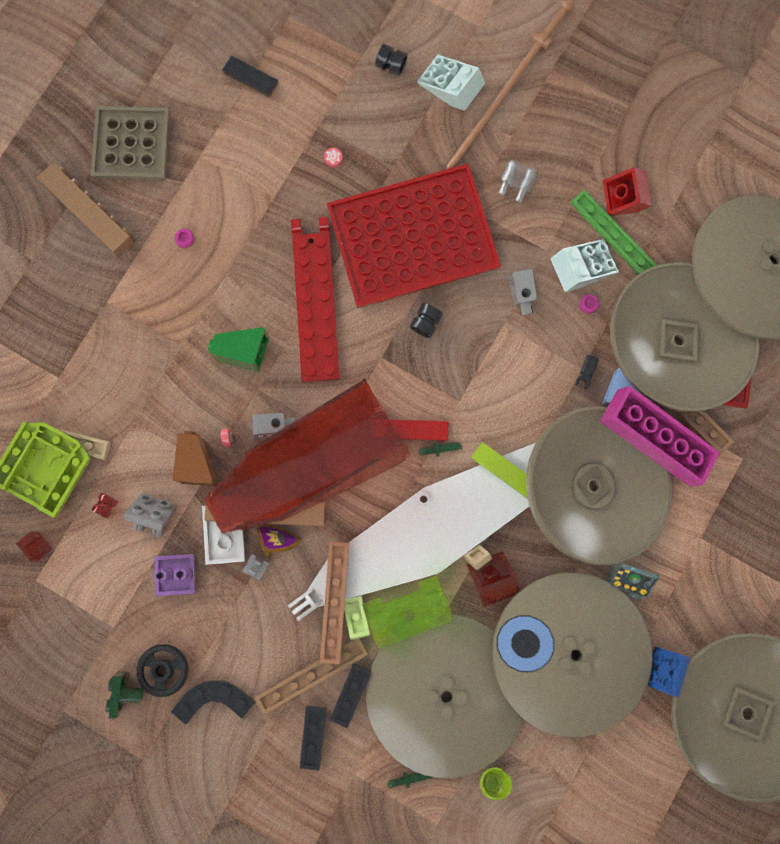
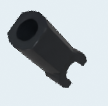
M592 355L586 356L580 371L581 376L575 381L576 386L580 380L586 383L584 389L590 386L589 378L593 376L599 358Z

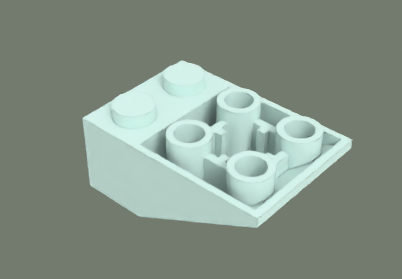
M441 55L435 57L417 81L420 86L450 106L463 111L466 110L485 85L478 67Z
M604 239L563 248L550 258L565 292L582 288L619 272Z

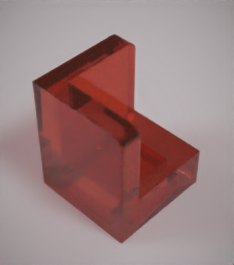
M30 531L16 543L30 562H38L52 550L51 546L38 531Z

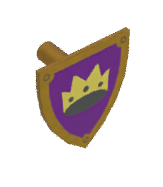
M255 524L264 557H269L271 553L291 550L302 541L301 538L284 528L268 524Z

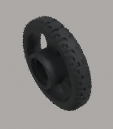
M159 644L149 648L142 654L138 661L136 675L138 683L145 692L156 697H167L175 694L183 687L187 680L189 667L185 655L178 648L168 644ZM165 651L173 654L175 658L172 662L166 659L157 661L154 653ZM160 665H163L167 670L165 676L159 673ZM145 666L151 667L150 675L156 681L154 687L145 678ZM176 669L181 670L177 683L168 689L166 680L172 677Z

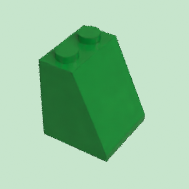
M262 327L214 334L213 339L209 341L208 350L216 361L259 372L270 337L265 328Z

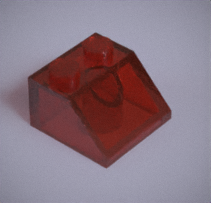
M503 551L492 555V559L478 570L470 564L467 565L483 607L515 596L520 591L517 578Z

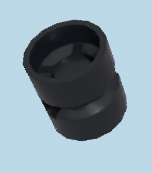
M382 44L376 57L375 67L384 71L389 69V73L399 77L406 65L408 54L400 50L394 51L393 47Z
M422 303L417 311L418 317H414L409 327L417 334L431 338L436 329L434 325L439 324L443 313L432 305Z

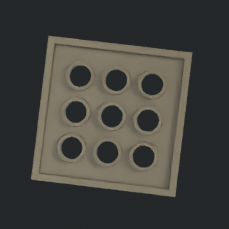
M96 106L91 177L102 179L166 180L170 122L169 108ZM112 122H118L116 128H109ZM131 122L136 123L134 129H128V125ZM148 123L155 124L151 130H147L146 125ZM111 139L117 140V143L114 146L108 145V142ZM128 140H135L133 146H126ZM147 140H153L152 146H144ZM109 157H116L113 163H107ZM134 157V160L131 164H126V158ZM151 157L152 162L150 164H143L145 158Z

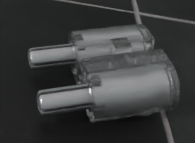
M508 160L500 182L503 184L499 195L504 196L508 186L515 187L517 190H520L516 201L518 202L519 200V203H521L525 193H530L538 171L527 165L523 166L517 161Z

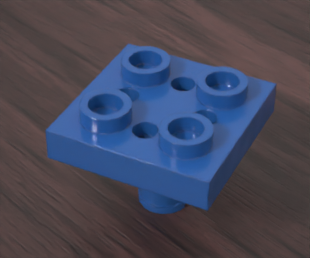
M655 646L647 686L679 697L690 657Z

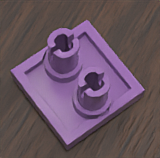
M195 554L154 556L155 572L153 577L155 579V596L196 594Z

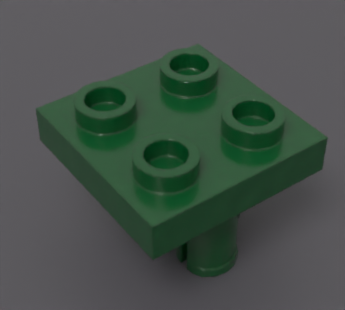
M117 671L109 679L108 691H111V697H109V700L107 699L106 712H109L108 718H118L122 710V702L141 703L143 699L144 689L131 688L124 685L126 674L124 671Z

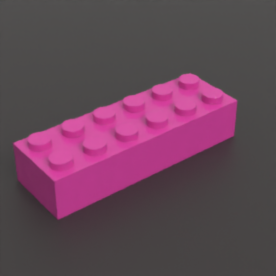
M631 386L616 391L600 420L602 424L689 487L704 485L720 453Z

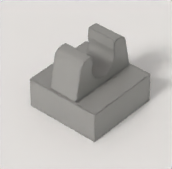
M252 554L243 572L260 581L270 563Z

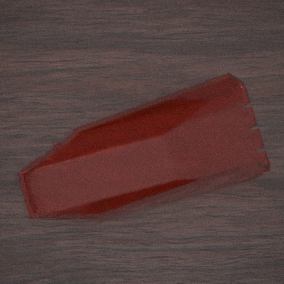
M366 379L358 382L244 453L245 456L235 467L232 466L231 472L221 483L218 482L204 498L222 534L285 520L406 461L405 458L410 456L411 453L404 441L395 444L401 437L393 425L386 428V426L391 424V421L385 411L380 410L376 413L382 406L374 396Z

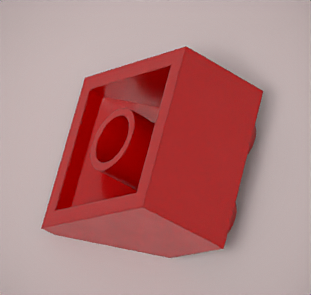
M633 167L603 180L609 216L637 213L652 207L646 171Z

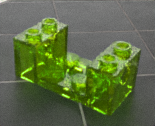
M437 575L418 582L420 590L386 603H383L381 597L362 604L374 641L379 649L453 620ZM406 611H413L414 618L406 620L404 619V613Z

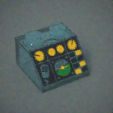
M617 563L611 564L607 582L610 583V586L618 588L620 591L630 593L629 597L641 600V597H649L658 581L659 575L626 564Z

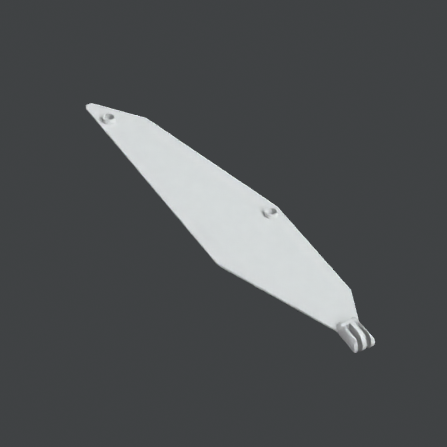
M535 443L506 454L503 457L527 473L529 458ZM481 465L421 489L349 542L345 599L439 574L529 507L528 499ZM422 496H425L427 498L426 503H422L420 501V498ZM328 559L308 590L287 605L290 609L306 598L307 601L292 611L293 615L309 604L311 605V608L296 618L298 622L316 608L324 606Z

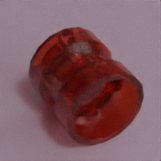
M100 493L99 501L93 505L91 510L109 519L113 507H116L118 501L104 493Z

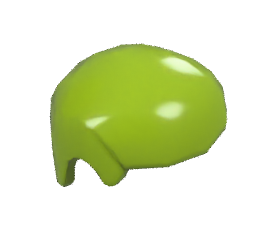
M488 768L482 773L479 780L480 789L487 798L503 800L510 795L512 780L502 769Z

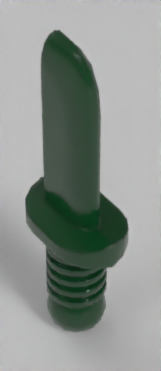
M435 442L432 447L420 448L418 453L421 456L436 454V457L440 456L439 453L460 450L462 445L460 443L438 445Z
M404 772L402 778L389 780L387 785L389 788L406 785V788H409L411 783L433 777L420 773L407 775V772Z

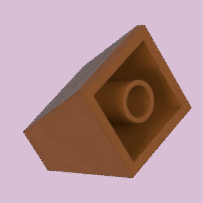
M184 431V434H178L172 481L180 484L219 487V480L205 440L194 431Z

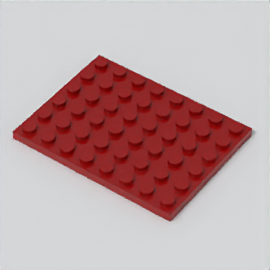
M469 163L327 203L357 309L501 268Z

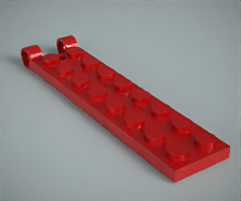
M319 217L320 233L302 234L301 219H291L302 382L340 380L328 217Z

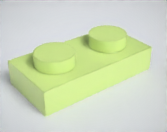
M362 597L345 599L344 613L350 640L370 636Z

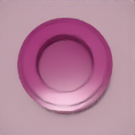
M180 229L175 234V242L181 248H189L194 243V235L188 229Z
M592 294L584 295L579 302L580 310L586 314L594 313L599 307L598 298Z

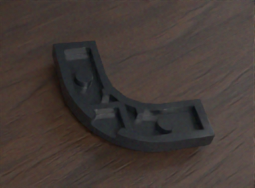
M223 680L207 681L190 689L173 708L171 713L186 725L204 704L213 701L226 705L242 719L256 701L230 682Z

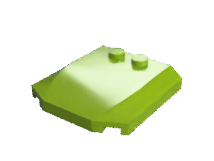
M23 422L0 459V489L35 506L47 515L57 518L91 458L80 441L42 422Z

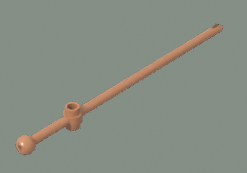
M562 0L559 12L545 31L541 33L536 31L531 41L535 45L446 166L447 169L456 166L538 51L542 48L549 49L553 41L549 36L565 14L573 11V0Z

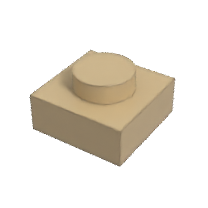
M480 544L464 555L465 560L476 570L492 559L490 553Z

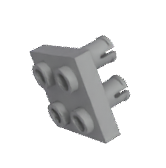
M140 493L124 513V520L133 522L132 528L135 531L138 526V531L142 532L146 526L152 528V536H155L156 533V537H162L164 527L175 513L177 504Z

